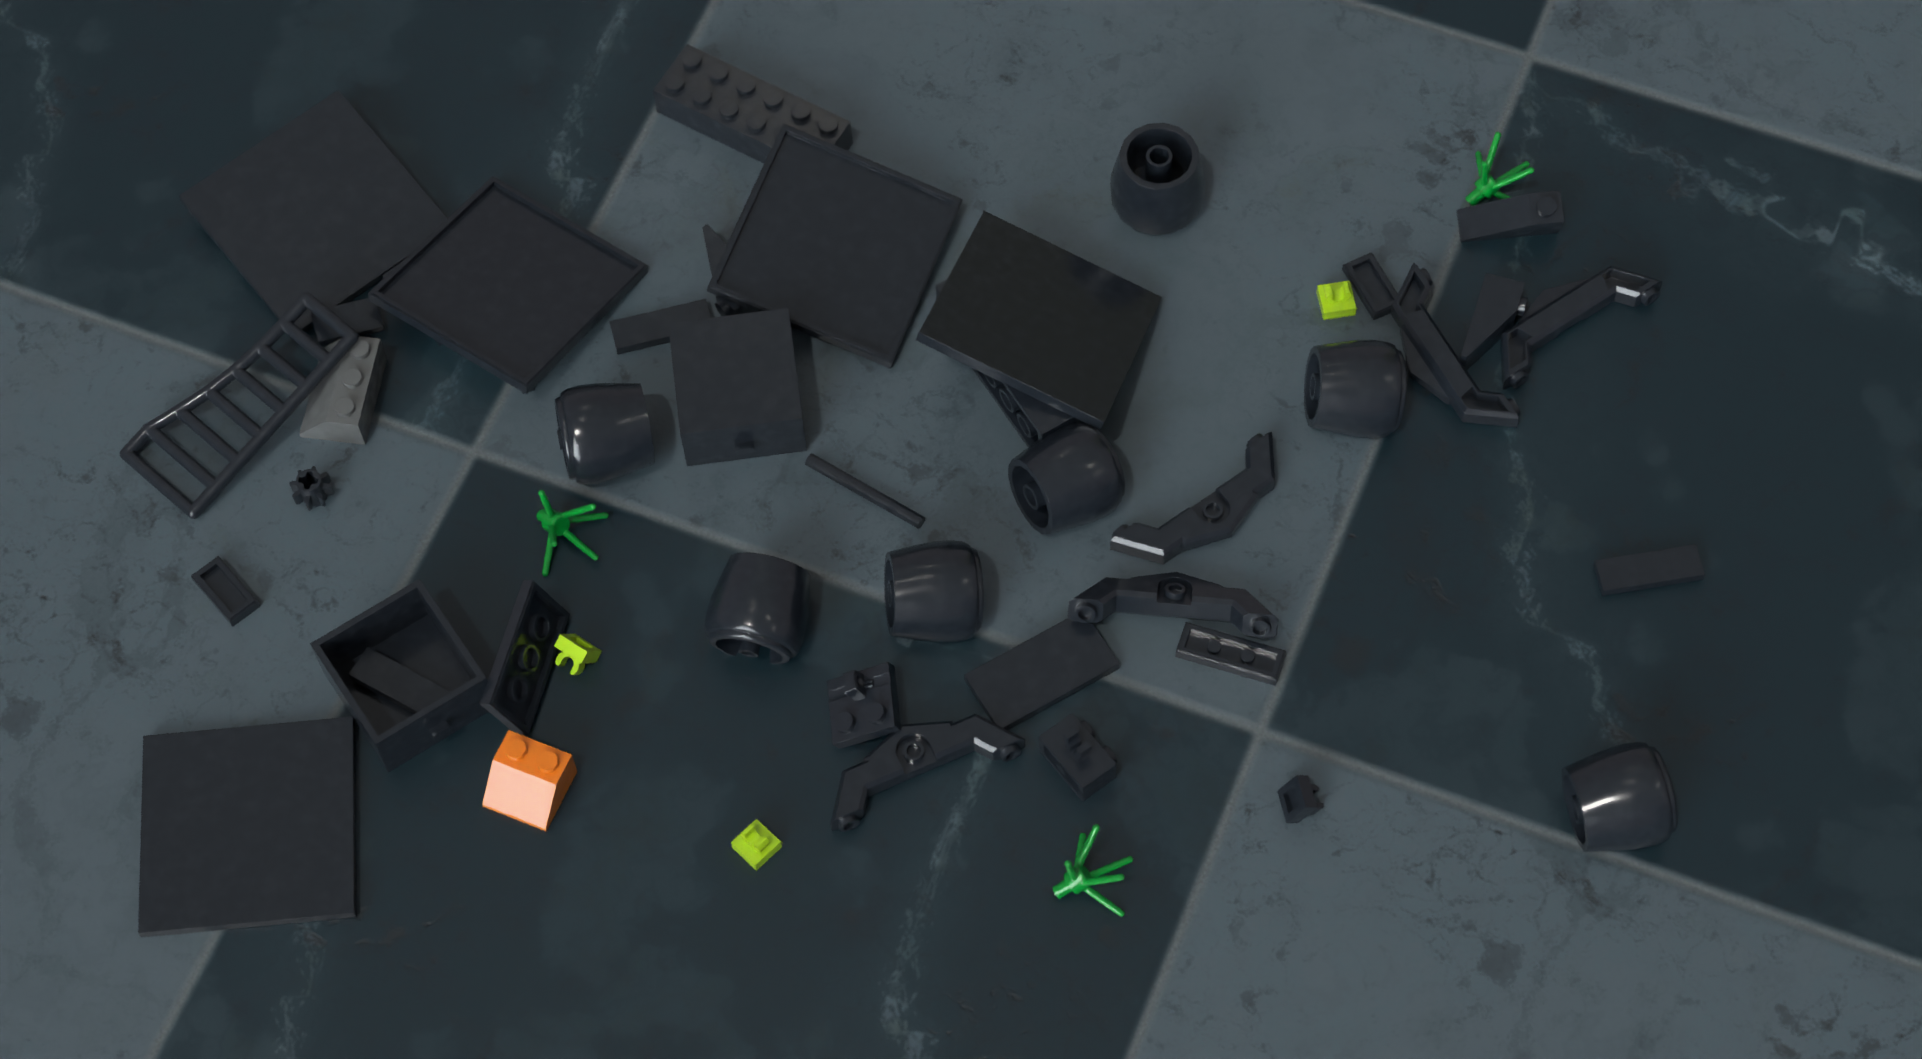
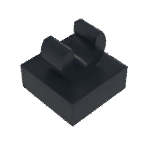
M1296 775L1277 791L1286 823H1299L1306 816L1314 815L1324 807L1323 803H1316L1314 794L1319 791L1317 785L1310 784L1308 775Z

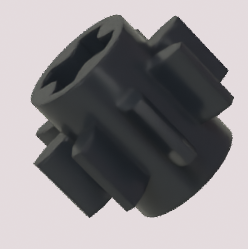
M315 466L303 471L298 470L296 481L289 483L292 491L295 492L292 497L296 505L304 501L307 509L310 511L313 507L321 505L325 507L328 495H334L332 486L329 484L331 479L328 472L320 475Z

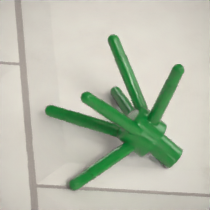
M1496 132L1486 161H1483L1480 151L1475 152L1479 178L1474 182L1476 188L1465 197L1472 206L1477 205L1485 196L1488 199L1494 196L1500 200L1510 198V196L1499 191L1501 187L1522 179L1535 171L1533 167L1527 168L1530 165L1529 161H1524L1496 179L1489 174L1501 137L1500 132Z
M539 490L538 495L544 509L538 511L536 518L541 522L543 529L549 532L542 575L548 576L553 547L558 545L557 536H565L592 560H598V555L569 531L570 523L606 519L609 517V513L583 514L595 510L596 504L594 503L560 512L552 509L545 491Z
M1095 824L1087 839L1085 833H1080L1074 867L1070 860H1066L1064 865L1067 872L1064 873V880L1053 886L1052 889L1059 899L1071 892L1079 894L1084 891L1106 908L1123 917L1125 912L1090 886L1124 880L1125 876L1123 874L1101 875L1131 863L1133 857L1127 856L1089 872L1083 864L1100 829V826Z

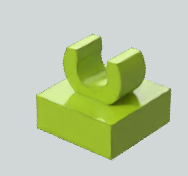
M1350 280L1317 285L1316 293L1323 320L1356 315L1357 308Z
M560 634L554 647L562 651L556 657L555 664L557 666H565L569 658L573 660V668L570 671L571 675L581 674L587 663H596L602 652L576 634Z
M756 818L731 842V846L757 871L782 848V843Z

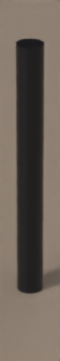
M813 453L807 457L806 466L919 529L923 525L925 517Z

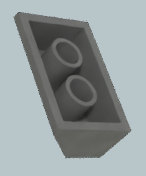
M359 336L358 341L310 393L299 433L300 437L366 444L387 362V356L380 339ZM341 339L323 348L330 352Z

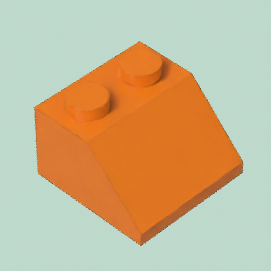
M508 730L492 760L482 803L483 807L547 832L577 773L572 754Z

